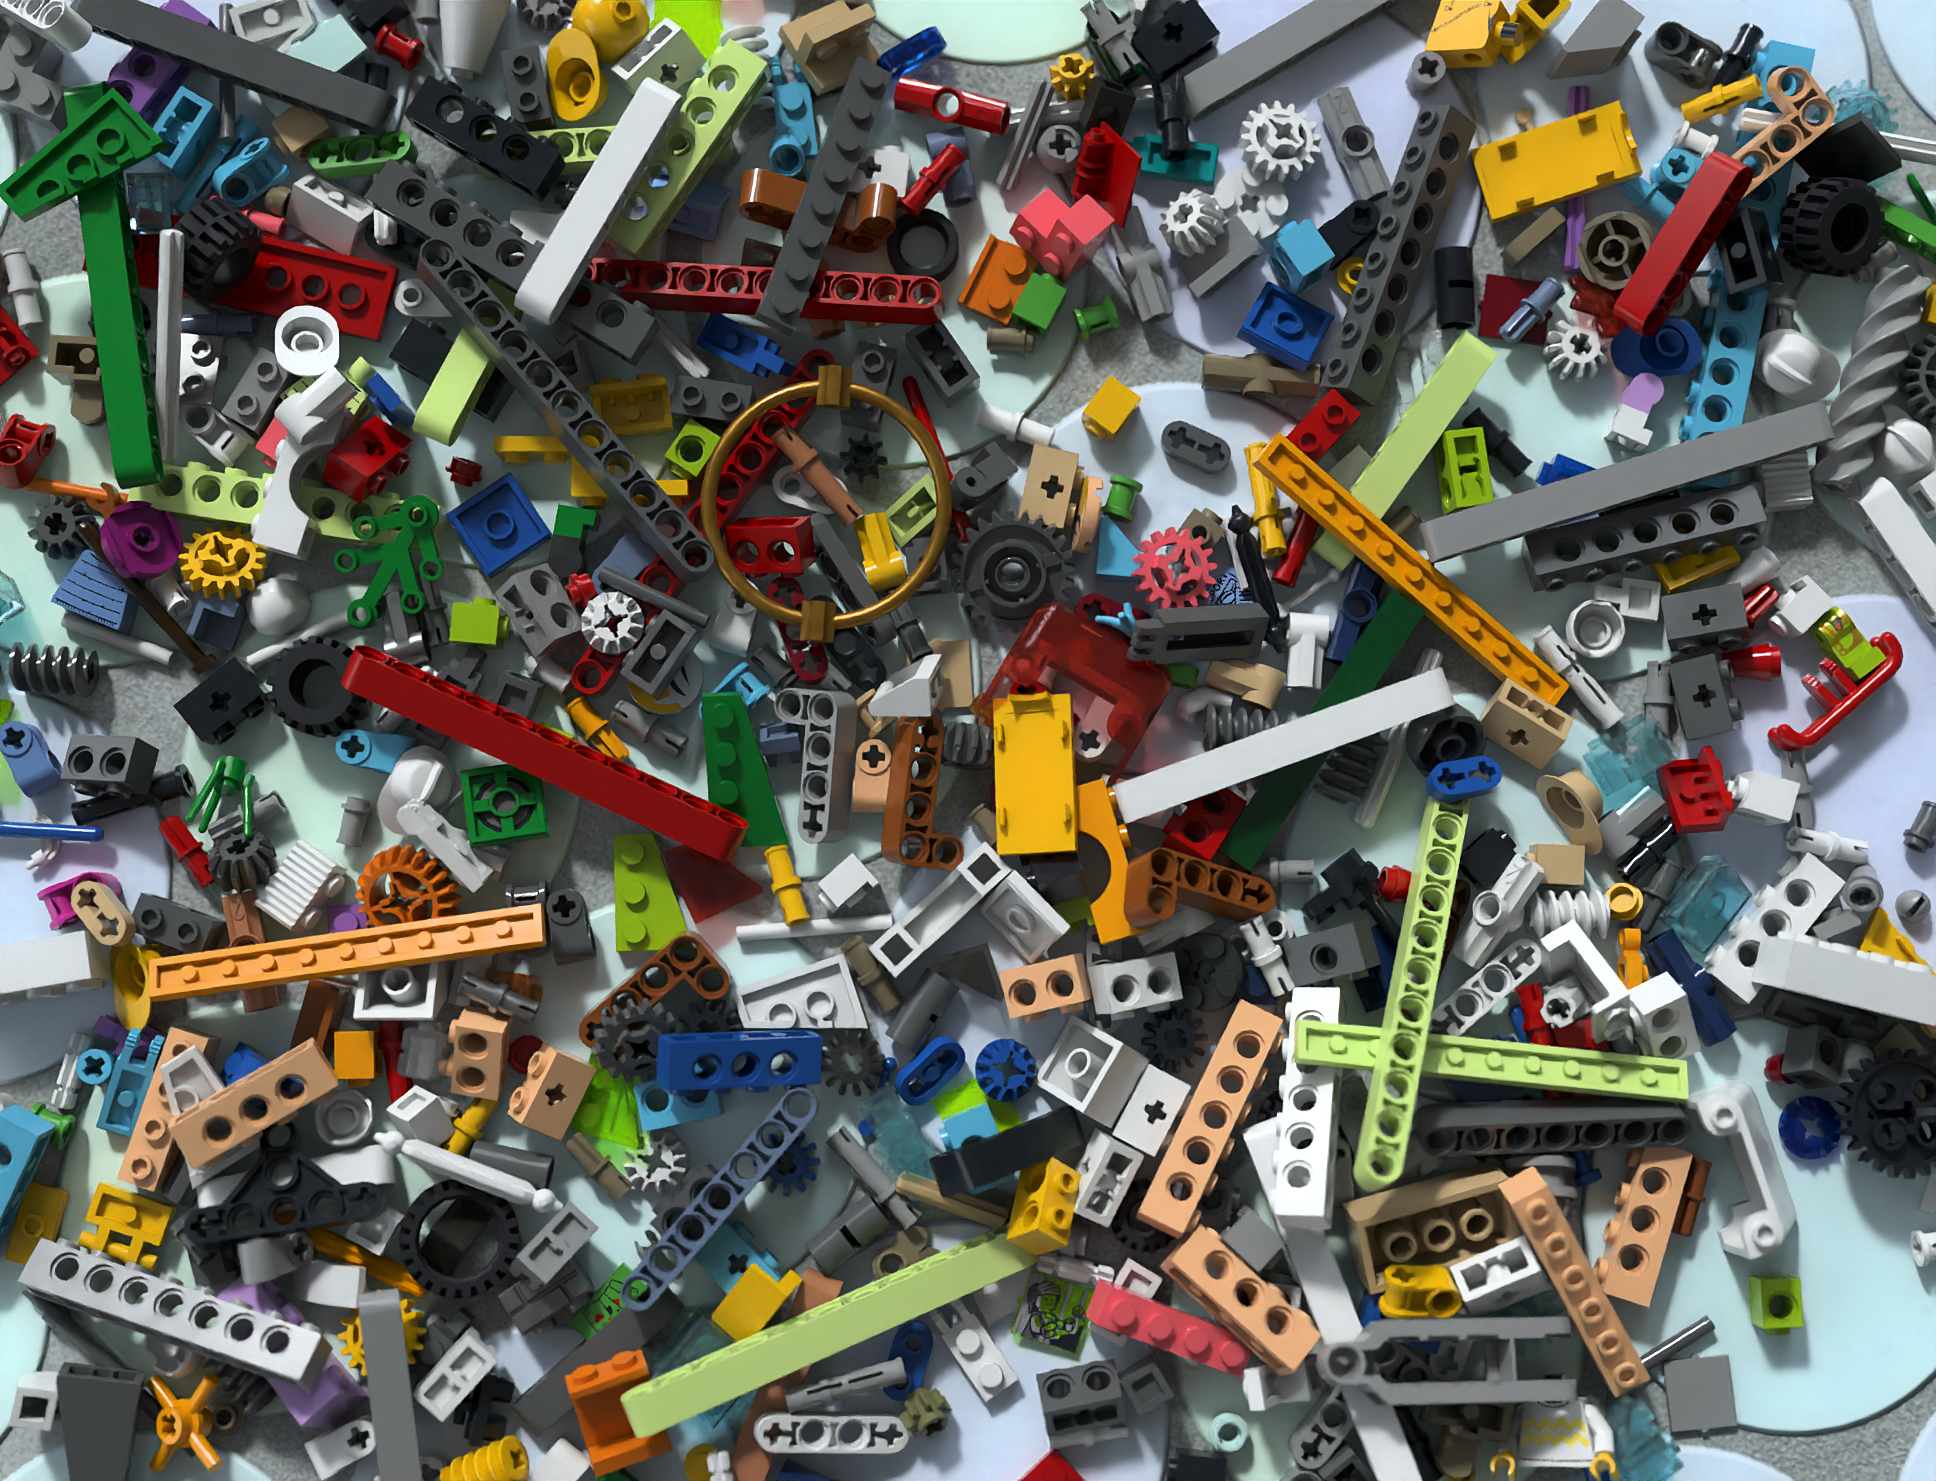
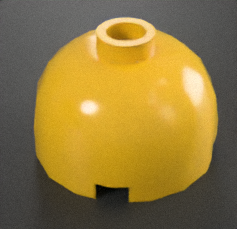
M578 0L572 11L571 28H577L590 37L593 41L598 61L615 64L649 33L650 16L643 0Z

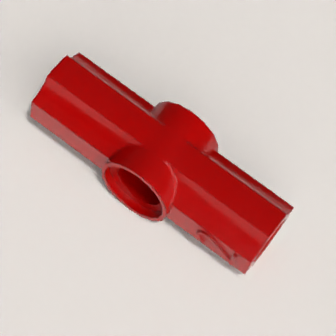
M901 76L899 83L896 85L893 98L895 102L894 109L1002 136L1009 127L1012 115L1011 102ZM955 96L959 106L957 112L950 116L947 111V102L951 97Z

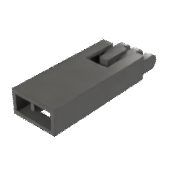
M1259 603L1155 609L1152 619L1137 620L1135 622L1134 631L1136 633L1132 635L1130 642L1132 646L1129 647L1127 657L1132 661H1153L1154 664L1259 657L1270 616Z

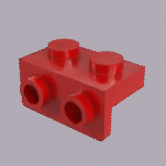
M1702 746L1696 759L1660 761L1655 771L1677 835L1723 831L1730 815L1734 813L1735 801L1732 799V793L1727 791L1723 780L1722 764L1719 759L1715 758L1712 747Z

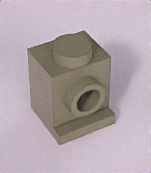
M1194 508L1176 533L1178 536L1184 529H1190L1189 539L1193 541L1192 531L1200 528L1206 533V538L1203 540L1200 548L1202 550L1212 548L1213 550L1226 530L1220 526L1223 520L1216 513L1207 508H1204L1202 512ZM1167 545L1165 550L1168 552L1172 545Z

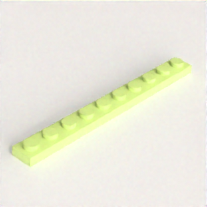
M1298 1019L1294 1024V1063L1373 1071L1382 1028ZM1427 1033L1420 1076L1682 1104L1689 1100L1687 1061ZM1393 1046L1395 1055L1402 1060H1407L1406 1053L1401 1048Z

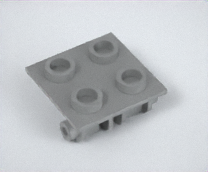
M148 331L146 343L155 402L157 331ZM181 333L179 404L212 406L218 373L220 370H227L228 357L227 355H222L225 343L224 336Z

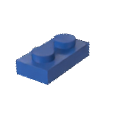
M379 373L366 382L374 392L369 399L392 424L399 420L407 429L413 425L415 414Z

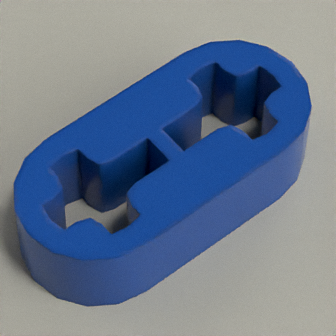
M1487 756L1443 762L1438 764L1427 776L1425 782L1426 789L1431 797L1440 802L1484 796L1489 794L1501 781L1502 771L1499 764ZM1479 769L1481 774H1488L1489 779L1484 782L1482 777H1470ZM1442 775L1446 781L1458 779L1449 789L1446 784H1439L1438 782Z

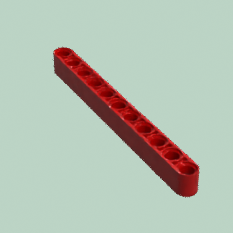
M593 258L587 268L589 272L587 278H591L592 281L599 285L604 280L613 286H616L623 280H629L626 285L616 287L622 292L620 298L632 305L637 300L653 310L755 315L773 268ZM817 270L809 292L818 291V294L812 298H806L799 318L933 325L944 316L945 303L941 286L938 281L931 277ZM666 282L662 288L653 289L656 284ZM696 285H704L702 289L698 291H690ZM734 287H742L737 293H728ZM586 292L578 293L573 298L572 305L586 306L590 301L591 294ZM848 293L857 294L851 300H842V297ZM884 296H896L890 302H880ZM926 297L934 298L929 304L922 305L918 303Z
M824 349L809 351L781 388L800 382L818 380V377L810 374L811 367L817 363L836 365L834 356ZM817 396L807 397V402L803 407L792 408L785 403L764 414L754 423L723 466L717 491V519L721 538L725 534L724 528L734 522L784 454L774 441L765 436L766 428L774 423L784 426L789 422L791 427L799 434L818 408L816 406ZM757 454L761 456L762 462L757 469L747 470L742 467V462L747 455ZM724 486H737L739 488L738 496L731 501L720 499L719 493ZM701 496L686 515V518L696 529L697 522L701 518ZM674 531L670 538L677 536L676 531ZM699 531V533L705 538L704 532ZM658 554L638 580V582L651 587L656 578H669L670 587L664 594L675 599L678 598L688 582L678 578ZM693 554L687 564L691 567L699 568L702 565V561ZM628 594L627 596L633 598L640 608L647 610L643 633L639 641L633 646L637 648L646 636L644 635V630L650 620L655 615L660 616L663 610ZM613 614L603 628L608 627L617 638V624L622 622L623 619L628 618V616L623 618L622 616L616 617ZM590 645L572 671L571 680L574 687L589 698L604 696L621 675L620 672L623 669L621 666L622 662L631 649L621 653L619 656L609 657L606 653H602ZM590 670H599L601 674L599 684L591 689L585 688L583 685L584 674Z
M357 645L353 650L341 681L342 686L350 692L712 858L724 862L734 861L749 828L748 822L739 815L375 648Z

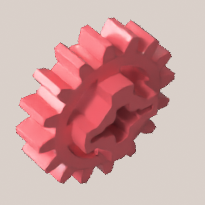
M1169 527L1165 530L1164 536L1158 530L1150 535L1152 542L1145 540L1139 544L1144 554L1133 556L1132 561L1139 564L1140 568L1131 572V577L1141 579L1142 583L1135 590L1136 592L1147 591L1148 595L1145 599L1147 605L1157 600L1159 601L1158 609L1168 608L1170 604L1172 608L1184 607V604L1186 607L1198 606L1197 599L1204 600L1209 597V593L1204 587L1216 584V580L1208 575L1210 571L1217 568V564L1208 563L1207 557L1213 553L1212 548L1206 550L1200 548L1204 539L1202 536L1192 541L1189 539L1190 529H1184L1177 536L1175 528ZM1172 545L1171 549L1168 550L1167 556L1163 554L1155 555L1159 548ZM1174 563V570L1176 572H1179L1180 575L1177 577H1173L1174 570L1168 568V565ZM1152 575L1154 576L1158 586L1154 582ZM1181 585L1193 586L1187 594L1176 595L1180 591Z

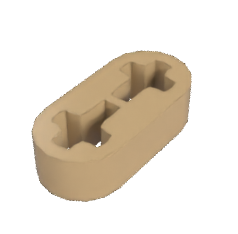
M84 881L75 887L71 895V905L93 936L101 944L120 947L130 943L135 936L136 923L113 891L106 884L93 881ZM90 892L97 893L93 900L99 908L88 906L91 901ZM108 920L119 922L116 927L117 936L110 935L114 928Z

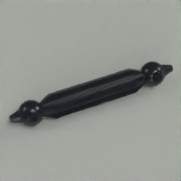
M1233 505L1228 529L1237 535L1236 548L1253 602L1259 603L1270 616L1264 641L1273 646L1276 652L1280 654L1284 652V641L1288 631L1281 624H1278L1280 612L1257 539L1250 532L1253 520L1249 515L1243 513L1238 505Z

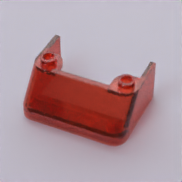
M1047 602L1034 612L1008 652L978 705L985 709L997 696L1006 678L1017 684L1027 685L1038 680L1046 666L1054 669L1115 706L1107 720V732L1112 740L1126 748L1107 781L1115 785L1173 685V677L1170 670L1164 664H1154L1153 661L1130 660L1127 654L1129 647L1132 645L1057 602Z

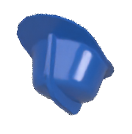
M1668 315L1662 326L1653 336L1643 337L1623 326L1615 333L1611 342V358L1615 366L1623 374L1632 378L1646 372L1655 374L1658 377L1689 373L1698 365L1702 356V342L1699 330H1695L1688 320L1674 315Z

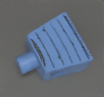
M87 549L81 554L50 601L128 635H131L139 608L137 600L99 557ZM139 579L145 585L146 579Z

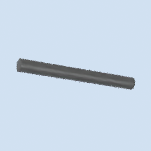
M222 3L219 5V30L235 35L234 25L229 13V9L234 8V6L229 3ZM219 79L220 142L231 145L236 142L235 84Z

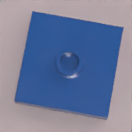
M1267 281L1236 337L1304 373L1335 316Z
M511 472L446 514L489 579H492L553 537V534Z

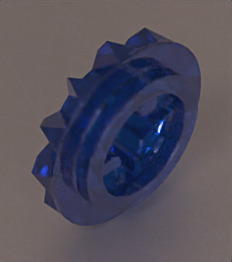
M1803 1096L1792 1100L1781 1112L1778 1122L1779 1136L1783 1145L1792 1154L1803 1159L1812 1160L1827 1157L1833 1149L1839 1147L1840 1136L1838 1132L1843 1129L1840 1120L1835 1119V1115L1839 1113L1829 1101L1815 1096ZM1817 1117L1819 1121L1816 1127L1821 1130L1820 1133L1824 1136L1810 1135L1808 1138H1805L1807 1129L1798 1119L1814 1121Z

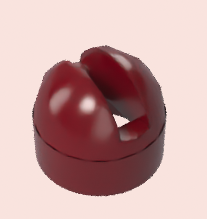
M1784 1053L1775 1054L1765 1062L1764 1075L1772 1084L1783 1086L1795 1083L1781 1074Z

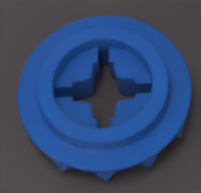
M1014 1039L992 1041L981 1050L976 1059L975 1076L981 1090L994 1100L1001 1102L1018 1100L1030 1092V1088L1037 1078L1035 1069L1037 1060L1028 1051V1046L1022 1045ZM1007 1058L1011 1060V1067L1020 1072V1074L1009 1076L1004 1083L1003 1072L993 1068L992 1065L1005 1064Z

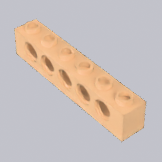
M1242 999L1239 1000L1135 1218L1177 1239L1183 1235L1185 1230L1190 1233L1193 1232L1202 1213L1201 1210L1195 1207L1202 1194L1209 1197L1219 1176L1212 1172L1218 1158L1226 1161L1236 1140L1229 1136L1235 1123L1243 1125L1252 1106L1251 1103L1246 1101L1251 1088L1259 1090L1268 1072V1069L1262 1066L1268 1053L1275 1056L1285 1034L1279 1032L1283 1019ZM1248 1042L1252 1044L1256 1050V1056L1254 1058L1242 1057L1237 1051V1043ZM1224 1076L1235 1078L1240 1086L1239 1092L1231 1094L1224 1091L1220 1084V1078ZM1208 1111L1217 1112L1223 1119V1127L1219 1129L1208 1127L1203 1119L1204 1113ZM1197 1146L1203 1149L1207 1157L1206 1163L1196 1165L1190 1162L1186 1154L1187 1148ZM1173 1182L1184 1183L1190 1191L1189 1199L1185 1201L1174 1199L1170 1194V1184Z
M1534 1166L1500 1183L1498 1187L1568 1317L1572 1318V1324L1600 1376L1615 1398L1650 1380L1651 1378L1553 1194Z

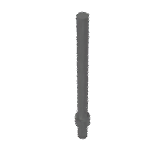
M26 1289L23 1290L22 1294L43 1313L41 1318L52 1329L57 1327L96 1366L124 1369L69 1316L71 1311L67 1307L34 1296ZM144 1388L140 1408L156 1423L157 1417L163 1408ZM191 1447L182 1448L191 1458L196 1455Z

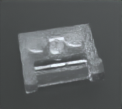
M1456 328L1401 336L1393 358L1401 403L1397 404L1400 417L1404 415L1416 398L1407 351L1418 349L1425 385L1457 341ZM1469 397L1462 406H1467V404L1469 403Z

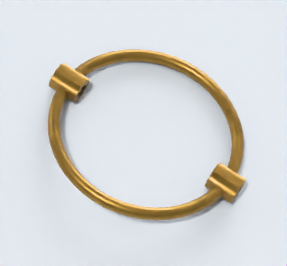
M839 365L819 366L818 380L800 382L783 387L767 394L746 408L729 425L716 444L707 464L701 492V518L705 539L714 551V562L723 577L754 608L783 623L801 627L800 641L814 643H834L835 630L851 628L879 619L909 600L922 587L937 565L946 545L952 515V494L948 472L940 450L930 433L899 402L875 389L853 383V369ZM817 396L816 406L828 410L850 409L852 398L875 406L889 414L918 443L931 469L935 485V524L931 540L920 563L909 578L891 594L872 605L851 612L836 614V603L813 600L802 601V611H798L766 597L755 589L735 567L726 551L718 526V483L723 466L735 443L756 420L767 412L790 401L805 397Z

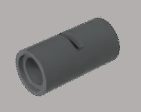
M927 967L885 1034L908 1050L918 1054L936 1027L935 1022L938 1017L941 1018L960 988Z
M480 1140L475 1141L469 1157L470 1160L530 1182L536 1190L549 1189L555 1163V1157L552 1155Z
M868 1193L809 1240L806 1246L821 1267L831 1275L888 1229L892 1222Z

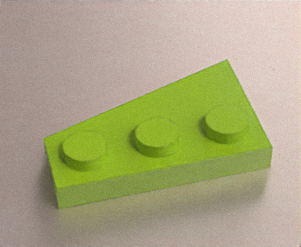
M653 833L613 834L616 952L659 950L681 931H687L688 928L669 879L670 877L655 835ZM682 941L677 944L676 950L695 949V946L690 941Z

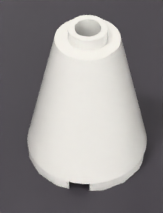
M439 0L443 65L445 68L451 69V77L473 81L474 74L482 75L512 0Z

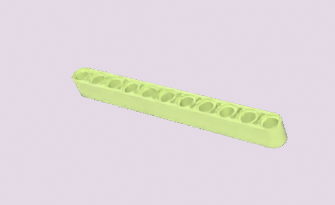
M1443 779L1439 784H1446L1449 789L1458 779L1451 781ZM1429 795L1425 803L1354 1168V1176L1357 1183L1369 1192L1383 1190L1399 1177L1402 1171L1471 798L1453 801L1454 805H1451L1447 802L1437 801ZM1436 830L1444 832L1448 840L1440 838ZM1429 865L1437 867L1440 870L1441 876L1434 874L1430 870ZM1422 900L1430 902L1435 912L1427 910L1423 906ZM1415 936L1423 938L1428 948L1420 946L1416 942ZM1408 972L1416 974L1420 979L1421 985L1413 983L1408 977ZM1401 1009H1405L1412 1014L1414 1023L1402 1017ZM1393 1046L1401 1048L1406 1053L1407 1060L1398 1058L1394 1053ZM1386 1084L1396 1087L1400 1094V1099L1390 1096L1387 1092ZM1378 1122H1383L1391 1128L1392 1138L1386 1137L1380 1132ZM1371 1161H1376L1383 1166L1385 1177H1380L1373 1172Z
M1008 1222L1005 1225L994 1228L641 1384L626 1392L621 1397V1402L637 1438L650 1436L1023 1270L1036 1263L1040 1259L1039 1255L1034 1256L1006 1240L1010 1223Z

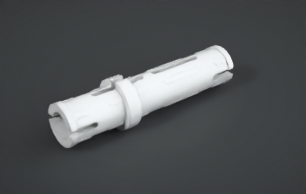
M1551 625L1546 626L1530 639L1552 665L1551 669L1557 674L1559 673L1570 685V688L1598 720L1604 730L1614 725L1624 716V713L1618 709L1577 659L1580 655L1575 650L1571 651L1552 629Z

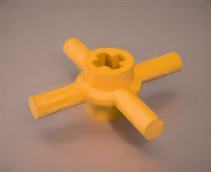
M206 1374L191 1399H177L160 1375H155L147 1381L146 1386L163 1408L156 1421L157 1434L163 1443L149 1463V1467L153 1471L163 1472L178 1447H191L210 1473L217 1471L223 1465V1461L205 1438L212 1428V1415L206 1403L220 1383L216 1375Z

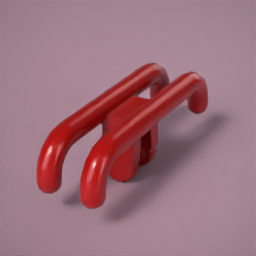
M1884 632L1880 637L1871 638L1869 641L1873 648L1877 646L1887 659L1867 673L1856 684L1831 659L1825 658L1821 661L1819 668L1842 697L1838 699L1816 677L1807 674L1801 679L1803 687L1821 705L1825 712L1801 733L1796 732L1787 724L1771 728L1767 733L1769 741L1779 749L1791 752L1804 750L1821 742L1886 684L1900 669L1904 656L1902 646L1896 636L1891 632Z

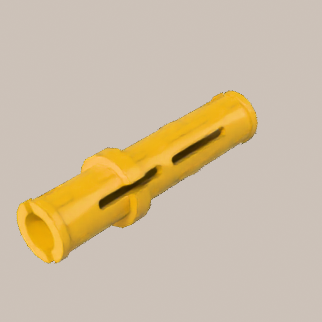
M1264 442L1249 444L1248 447L1244 448L1255 505L1253 522L1255 526H1258L1262 555L1273 558L1287 552L1282 529L1284 512L1279 508L1275 484L1251 465L1267 445Z

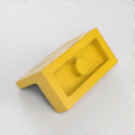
M753 1263L711 1315V1319L739 1342L763 1331L803 1279L793 1270H790L777 1283L757 1264Z

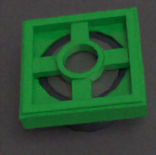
M509 764L460 771L471 849L550 837L542 779Z

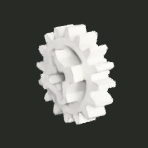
M1279 101L1274 102L1272 109H1269L1265 103H1261L1257 112L1249 111L1246 120L1243 121L1238 132L1240 139L1237 143V148L1245 149L1241 157L1242 161L1252 160L1254 164L1251 171L1254 173L1259 169L1264 170V179L1269 180L1272 174H1277L1279 182H1284L1287 174H1290L1294 180H1297L1302 171L1306 173L1310 171L1321 149L1318 145L1322 136L1313 134L1318 124L1316 122L1307 123L1305 118L1308 112L1304 110L1296 114L1294 112V104L1292 103L1289 104L1287 109H1282Z

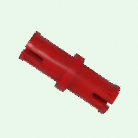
M947 143L931 165L920 170V178L904 197L899 200L900 205L909 214L918 218L937 193H943L947 188L945 183L959 166L967 160L963 152L955 145Z

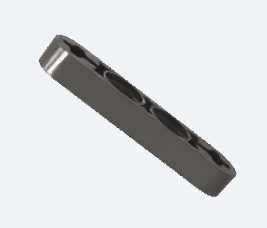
M819 512L810 515L816 561L847 610L851 612L878 602V597L827 518ZM889 614L858 626L867 641L875 648H879L894 640L897 635L895 625Z

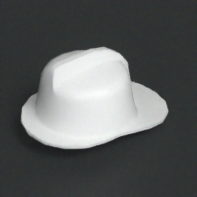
M308 305L294 307L284 312L278 319L275 329V355L279 365L294 375L304 377L320 376L332 366L335 367L339 359V330L334 318L321 308Z
M1777 329L1766 333L1758 341L1753 366L1755 375L1764 384L1789 399L1798 402L1820 400L1831 393L1840 380L1841 368L1837 357L1828 349L1800 332L1792 329Z
M1883 402L1880 405L1886 417V425L1881 432L1869 439L1874 453L1872 465L1894 482L1907 484L1919 481L1929 473L1934 465L1936 456L1934 440L1926 427L1918 423L1904 410L1891 403Z
M418 746L403 753L397 761L378 800V815L383 825L390 831L404 836L412 835L407 834L402 829L403 827L399 826V823L396 822V813L413 798L416 799L418 797V799L426 801V804L430 805L437 813L440 812L443 804L450 796L454 779L452 765L445 754L430 746Z

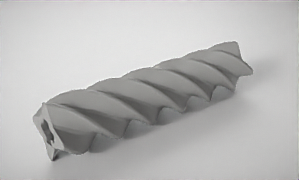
M1904 265L1899 268L1877 267L1875 287L1865 302L1863 323L1853 338L1851 358L1841 373L1839 394L1829 409L1828 416L1836 438L1817 446L1816 464L1809 472L1811 484L1821 487L1828 495L1846 494L1862 496V488L1857 475L1870 467L1874 460V453L1869 439L1881 432L1886 425V417L1880 404L1891 398L1898 389V382L1892 368L1902 363L1910 353V347L1904 332L1919 323L1922 312L1916 297L1928 290L1933 284L1932 280L1918 275L1910 265Z

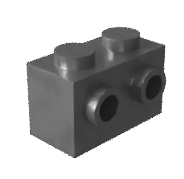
M665 608L660 616L655 615L650 620L644 630V635L646 636L637 648L633 647L625 656L621 665L623 669L620 672L626 680L657 701H659L702 638L696 629Z

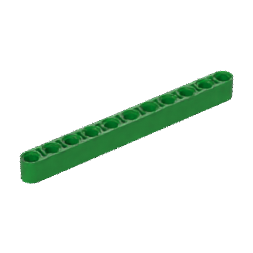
M106 81L64 88L68 126L110 90ZM122 171L77 195L113 469L119 487L122 490L163 483L164 468L124 173Z

